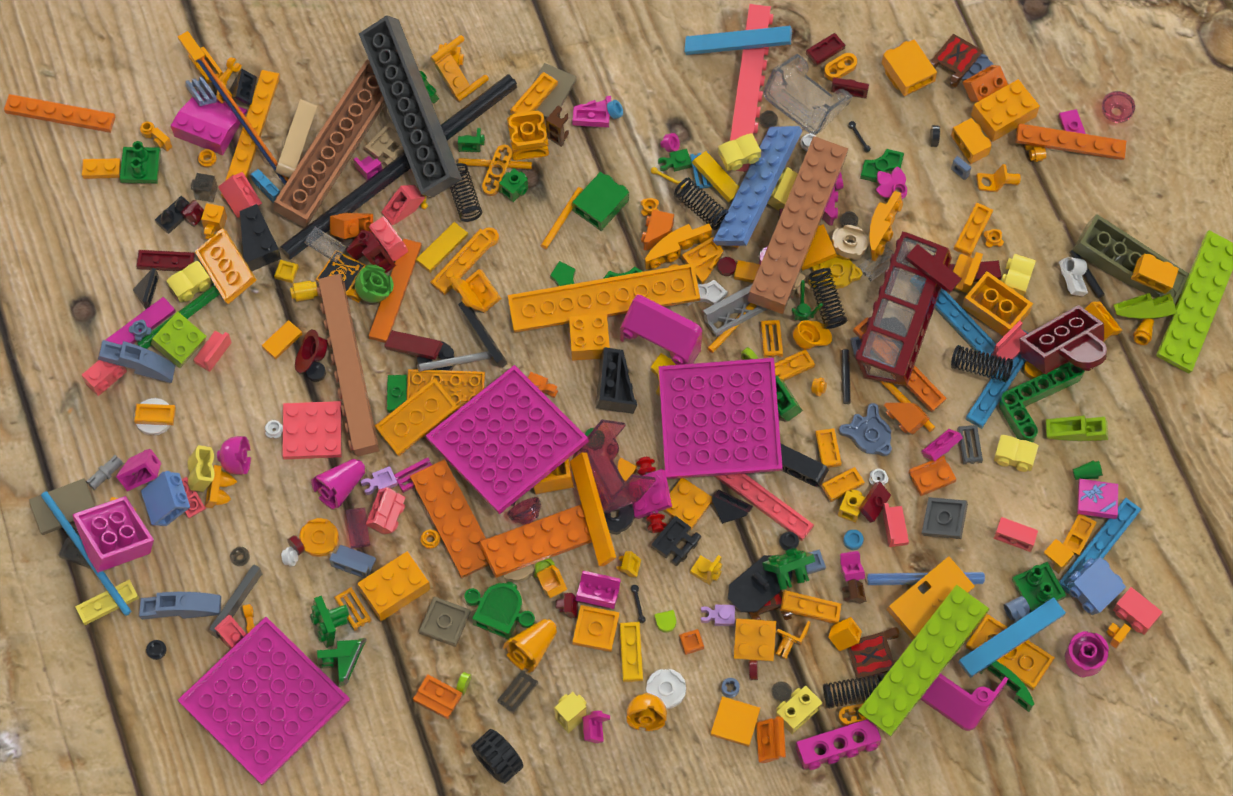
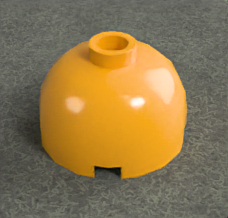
M644 693L631 700L627 708V723L629 726L639 730V727L646 728L645 731H654L664 727L667 720V710L662 699L650 693Z

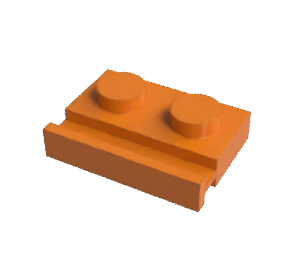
M944 455L936 461L931 460L909 469V474L913 478L912 480L920 496L955 483L957 480Z
M427 674L417 694L413 697V701L449 719L450 714L454 711L463 694Z
M777 716L774 719L771 718L756 723L758 761L760 763H767L778 760L781 757L785 758L783 717Z

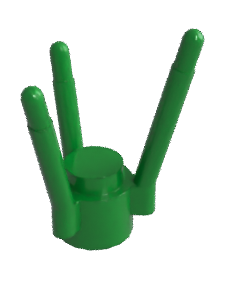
M801 280L800 305L797 306L796 310L792 308L794 320L808 321L809 318H814L815 314L823 306L820 303L811 311L810 306L804 303V280Z

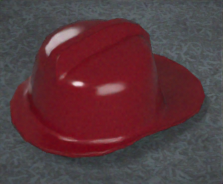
M311 329L306 333L296 356L295 370L298 373L305 372L313 362L323 360L326 355L328 340L320 337L316 330Z

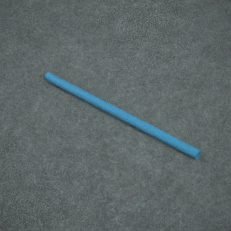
M47 491L41 494L42 499L125 616L129 615L132 611L104 571L99 573L96 571L87 556L78 534Z

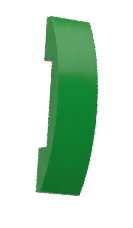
M995 661L979 672L982 674L987 669L1001 681L1004 677H1007L1006 685L1016 692L1013 700L1028 712L1032 710L1035 703L1029 690L1017 675L1006 666Z

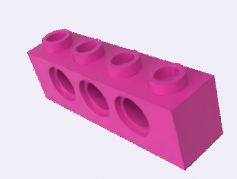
M866 719L798 741L795 748L803 770L808 768L809 770H815L821 767L820 764L826 762L833 764L845 756L852 758L861 751L866 750L870 752L876 750L881 743V737L877 727ZM860 736L863 742L856 743L853 737ZM841 742L844 745V748L837 749L835 748L834 743ZM822 748L825 754L817 755L814 750Z

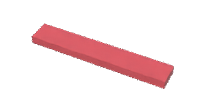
M745 473L714 476L784 529L795 533L799 540L803 541L814 527L813 523Z

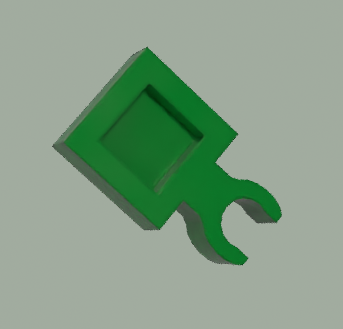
M687 149L670 152V158L661 157L658 159V164H666L660 166V171H666L673 167L674 172L692 168V162Z

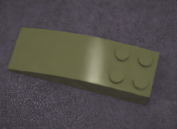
M1098 214L1088 222L1072 250L1118 280L1146 294L1150 293L1155 298L1171 293L1174 304L1183 291L1189 273ZM1143 254L1154 255L1156 259L1169 262L1174 267L1179 268L1173 288L1166 294L1131 279L1137 260Z

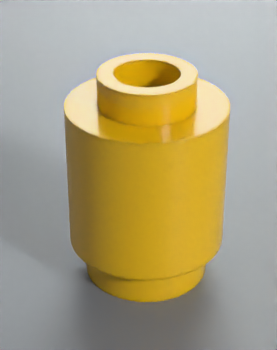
M310 280L293 283V287L290 288L291 298L295 299L296 302L314 299V297L318 296L316 281L311 282Z

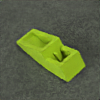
M1150 293L1114 304L1117 315L1130 318H1158L1177 314L1171 293L1152 299Z
M1084 415L1046 419L1048 439L1066 441L1108 440V422L1106 417L1085 418Z

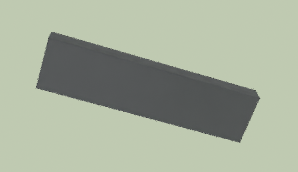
M255 564L252 565L211 625L210 631L214 637H220L214 628L228 615L232 617L235 615L261 577L260 567Z

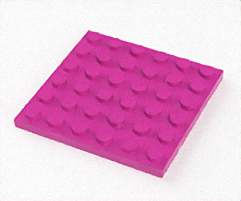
M774 358L659 366L664 461L667 479L783 471Z
M515 365L426 435L427 440L498 514H501L589 442L588 437Z
M267 617L258 623L178 699V702L261 785H264L350 701V698Z

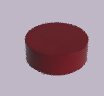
M731 257L721 258L718 261V272L723 276L733 275L736 270L735 260Z
M293 535L287 539L289 546L296 550L298 555L305 551L303 543L297 536Z
M758 660L749 661V677L751 680H758Z

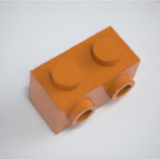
M990 65L962 82L970 101L979 102L1008 85L1001 66Z

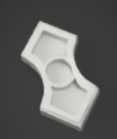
M715 280L707 284H698L700 301L695 302H707L714 305L726 297L728 292ZM695 302L684 303V304H686L687 306H689V305H691L692 303H695Z

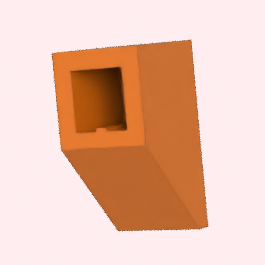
M652 210L651 216L648 215L646 220L647 232L643 231L641 242L644 243V250L652 249L659 241L672 232L674 214Z
M342 213L330 216V234L347 239L358 236L362 229L372 232L369 226L373 224V214Z
M886 402L884 404L888 409L885 412L893 420L896 418L900 422L898 426L905 433L915 434L930 419L914 403Z

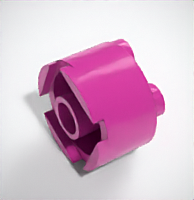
M1088 631L1080 632L1072 638L1064 655L1066 664L1079 677L1093 676L1099 673L1106 663L1109 647L1101 635Z

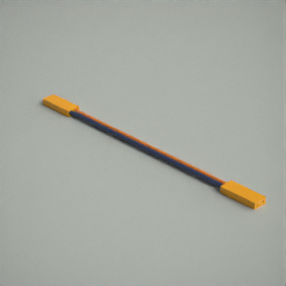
M188 31L179 35L178 39L193 61L200 64L275 171L278 162L205 60L203 51ZM276 173L285 185L289 178Z

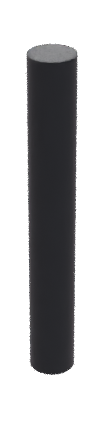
M1071 250L1069 252L1073 258L1082 259L1074 251ZM1087 267L1083 275L1097 297L1101 298L1105 293Z
M848 349L842 350L843 404L851 403Z

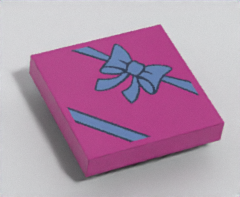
M1079 479L1077 514L1117 519L1118 484Z

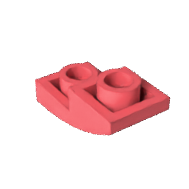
M185 477L182 479V483L190 504V508L185 511V514L188 518H191L206 508L197 492L190 490L188 478Z

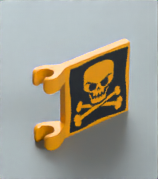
M335 250L316 278V281L319 282L318 279L341 274L347 296L359 303L362 298L353 289L355 278L367 265Z

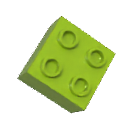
M177 311L152 338L151 345L180 369L205 342L207 336Z

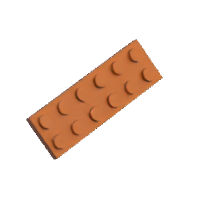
M445 459L410 475V479L461 578L489 566L480 546V541L486 538Z
M580 504L480 541V546L495 578L586 545L591 543L592 540L583 507Z

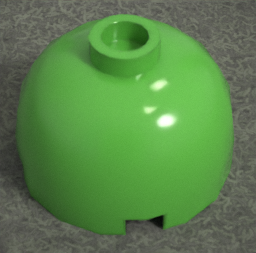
M367 265L358 273L355 278V290L360 298L369 303H379L389 296L393 291L394 283L392 277L384 273L385 269L377 265Z

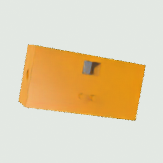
M948 556L889 605L886 610L913 640L956 585L967 593L972 591L975 585Z

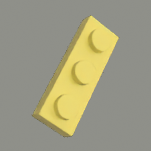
M130 579L115 586L126 604L139 599ZM108 591L75 606L84 625L119 609Z

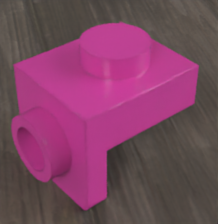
M859 551L841 553L840 565L845 581L865 579V571L860 562Z
M592 711L590 715L584 716V740L597 744L604 742L602 722L610 720V715L604 714L602 711Z

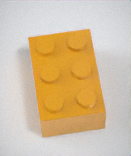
M1017 79L975 103L971 116L980 125L991 142H994L1016 129L1019 123L1025 124L1037 117L1040 105L1020 80Z
M986 272L966 295L962 308L1004 337L1019 321L1023 322L1030 314L1033 303L989 272Z
M408 551L357 583L360 593L380 622L430 590L429 581Z

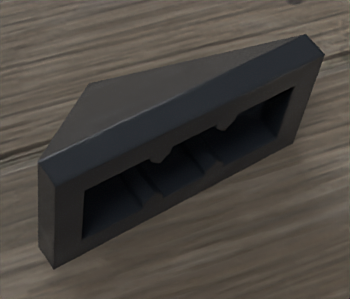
M241 69L229 90L232 96L250 106L253 100L257 76Z
M152 268L133 288L134 293L145 309L151 306L159 279L155 268Z
M719 489L712 497L722 524L747 516L753 508L752 505Z

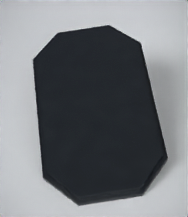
M764 555L729 584L728 600L741 612H757L782 591L779 588L776 573L764 570L762 562L768 561V558L773 555ZM791 570V571L788 572V574H789L790 581L792 582V570Z

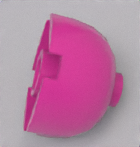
M230 437L221 445L220 450L217 452V460L226 472L235 475L248 473L251 457H247V451H251L247 437Z

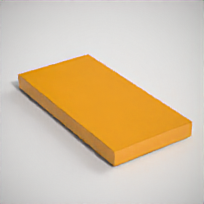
M223 228L195 251L227 304L231 303L257 281L229 234Z
M434 378L376 424L375 427L395 453L400 456L459 409V407Z
M986 614L965 647L973 651L1008 627ZM1027 640L997 661L1010 669L1026 687L1033 691L1055 657Z

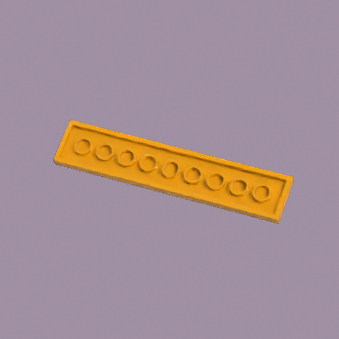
M694 263L512 294L508 295L513 329L514 333L568 324L569 317L607 314V317L626 314L636 295H642L663 307L700 301V293Z

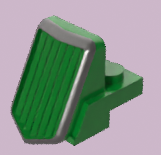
M367 639L337 641V649L317 650V665H322V668H333L334 665L338 664L339 687L345 686L349 682Z

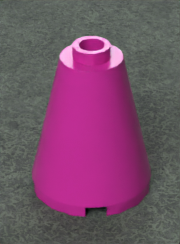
M351 459L315 476L311 480L314 492L318 490L320 493L319 499L331 509H337L364 476L365 465L360 460Z

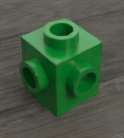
M513 169L502 177V180L499 182V190L504 196L514 202L519 196L525 195L528 191V178L523 172Z

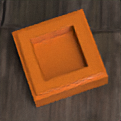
M698 629L679 635L685 655L704 649Z

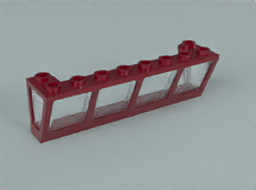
M902 231L900 238L896 241L895 253L891 255L889 269L885 271L884 283L879 288L878 300L874 302L873 314L867 321L866 333L862 335L860 350L858 349L855 355V359L865 379L908 385L941 287L905 260V257L919 244L949 268L952 259L949 248Z

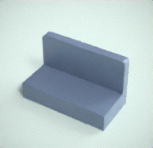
M340 545L336 554L332 553L329 561L331 567L366 578L370 575L376 558Z

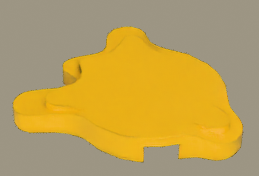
M841 255L811 267L813 272L822 268H830L832 273L830 277H834L833 281H835L836 289L847 287L862 277V270L856 267L850 258ZM826 272L818 273V274H816V275H814V276H818V275L824 274V273H826ZM831 278L825 279V280L820 281V282H818V283L825 282V281H827V280H830ZM832 282L826 283V284L821 285V286L829 285V284H831Z

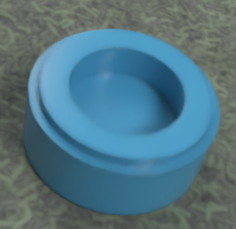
M613 100L607 104L608 113L613 119L623 116V108L619 101Z
M849 530L844 535L843 542L849 550H858L861 548L864 538L858 530Z

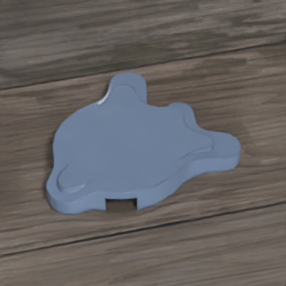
M871 403L868 405L866 417L855 414L850 424L840 426V435L850 438L862 452L879 454L881 456H888L891 453V429L879 416L877 404Z

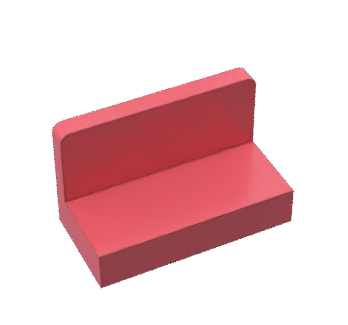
M243 172L231 176L218 187L237 218L240 217L241 210L255 204L258 206L262 204Z
M1021 321L995 345L993 355H997V359L1001 356V361L1003 357L1006 360L1007 358L1014 360L1020 354V338L1027 335L1021 329L1023 324Z
M214 331L194 358V363L210 372L232 343L229 333L225 332L222 335Z
M884 503L882 514L889 547L908 545L909 540L902 506L889 507L888 503Z
M1002 517L994 539L1031 552L1038 530Z

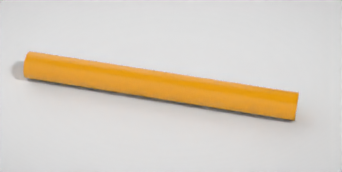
M458 159V163L479 167H489L492 161L486 159ZM511 161L508 168L532 169V162Z
M577 187L542 242V248L547 249L572 211V202L583 191L582 188Z
M749 303L745 309L754 310L757 305ZM739 325L720 334L707 349L714 353Z
M880 381L901 403H911L892 383ZM929 420L923 425L929 432L935 429V426Z

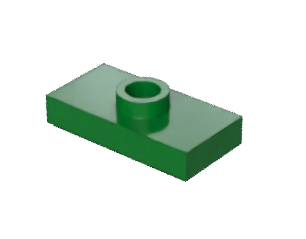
M388 375L387 413H391L407 400V375Z

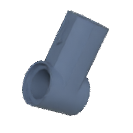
M1023 596L1004 604L1007 616L1014 622L1030 613L1029 604Z

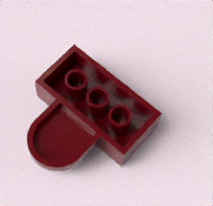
M1078 305L1021 337L1020 356L1044 374L1051 372L1068 361L1084 371H1090L1094 367L1101 365L1107 358V347L1103 342L1104 323Z

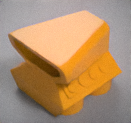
M542 112L511 114L507 118L513 160L518 161L549 155L547 146L549 143Z

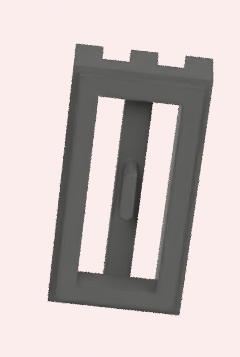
M977 425L959 426L957 431L963 437L959 441L963 465L967 463L975 464V462L982 463L983 457ZM970 430H973L977 457H974ZM963 431L966 433L970 458H967Z

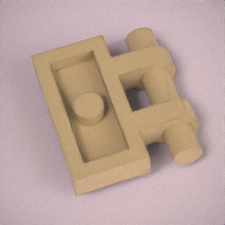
M390 122L365 146V150L378 160L383 156L387 157L383 162L385 166L405 152L396 128ZM394 145H397L398 148L394 152L390 151Z

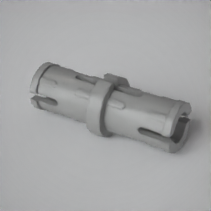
M114 455L104 466H100L99 470L86 482L93 490H96L106 479H110L112 477L111 474L124 463L119 457L117 458Z

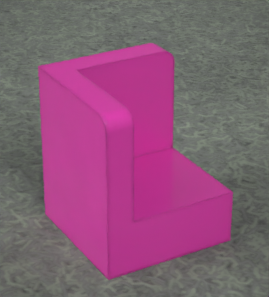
M367 156L362 161L357 157L353 159L355 168L366 181L382 170V164L377 158L373 160L370 156Z

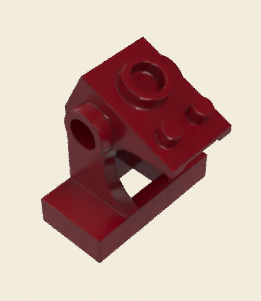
M363 229L351 245H348L346 250L355 260L365 256L372 265L385 269V274L396 266L372 232Z

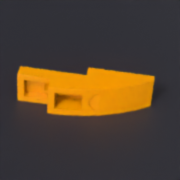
M894 191L887 204L879 202L873 214L869 232L870 251L873 261H876L878 256L883 254L886 243L890 242L893 237L891 225L895 220L896 213L900 212L903 207L900 192Z
M687 224L668 234L646 256L645 269H655L663 263L674 262L680 257L681 249H689L694 244L703 243L712 238L710 224L693 230Z

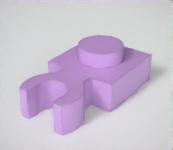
M390 466L372 473L373 479L366 478L361 481L362 486L370 485V488L365 490L366 495L372 494L376 488L379 490L398 486Z
M715 605V610H711L709 607H701V612L709 615L708 617H701V623H709L711 620H715V626H735V605Z

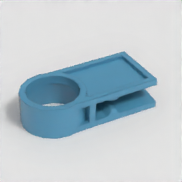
M256 169L250 174V178L274 203L280 190L259 169Z

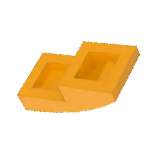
M1078 514L1063 545L1073 553L1080 555L1097 522L1082 514Z

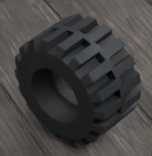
M489 729L471 745L473 753L480 763L501 783L506 784L524 767L522 759L515 749L501 734L493 729Z

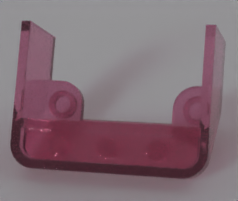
M601 419L588 435L589 442L574 453L572 459L582 452L587 453L603 512L610 513L638 502L654 484L656 479L655 477L632 474L624 482L613 460L619 452V445L615 438L626 425L623 422Z

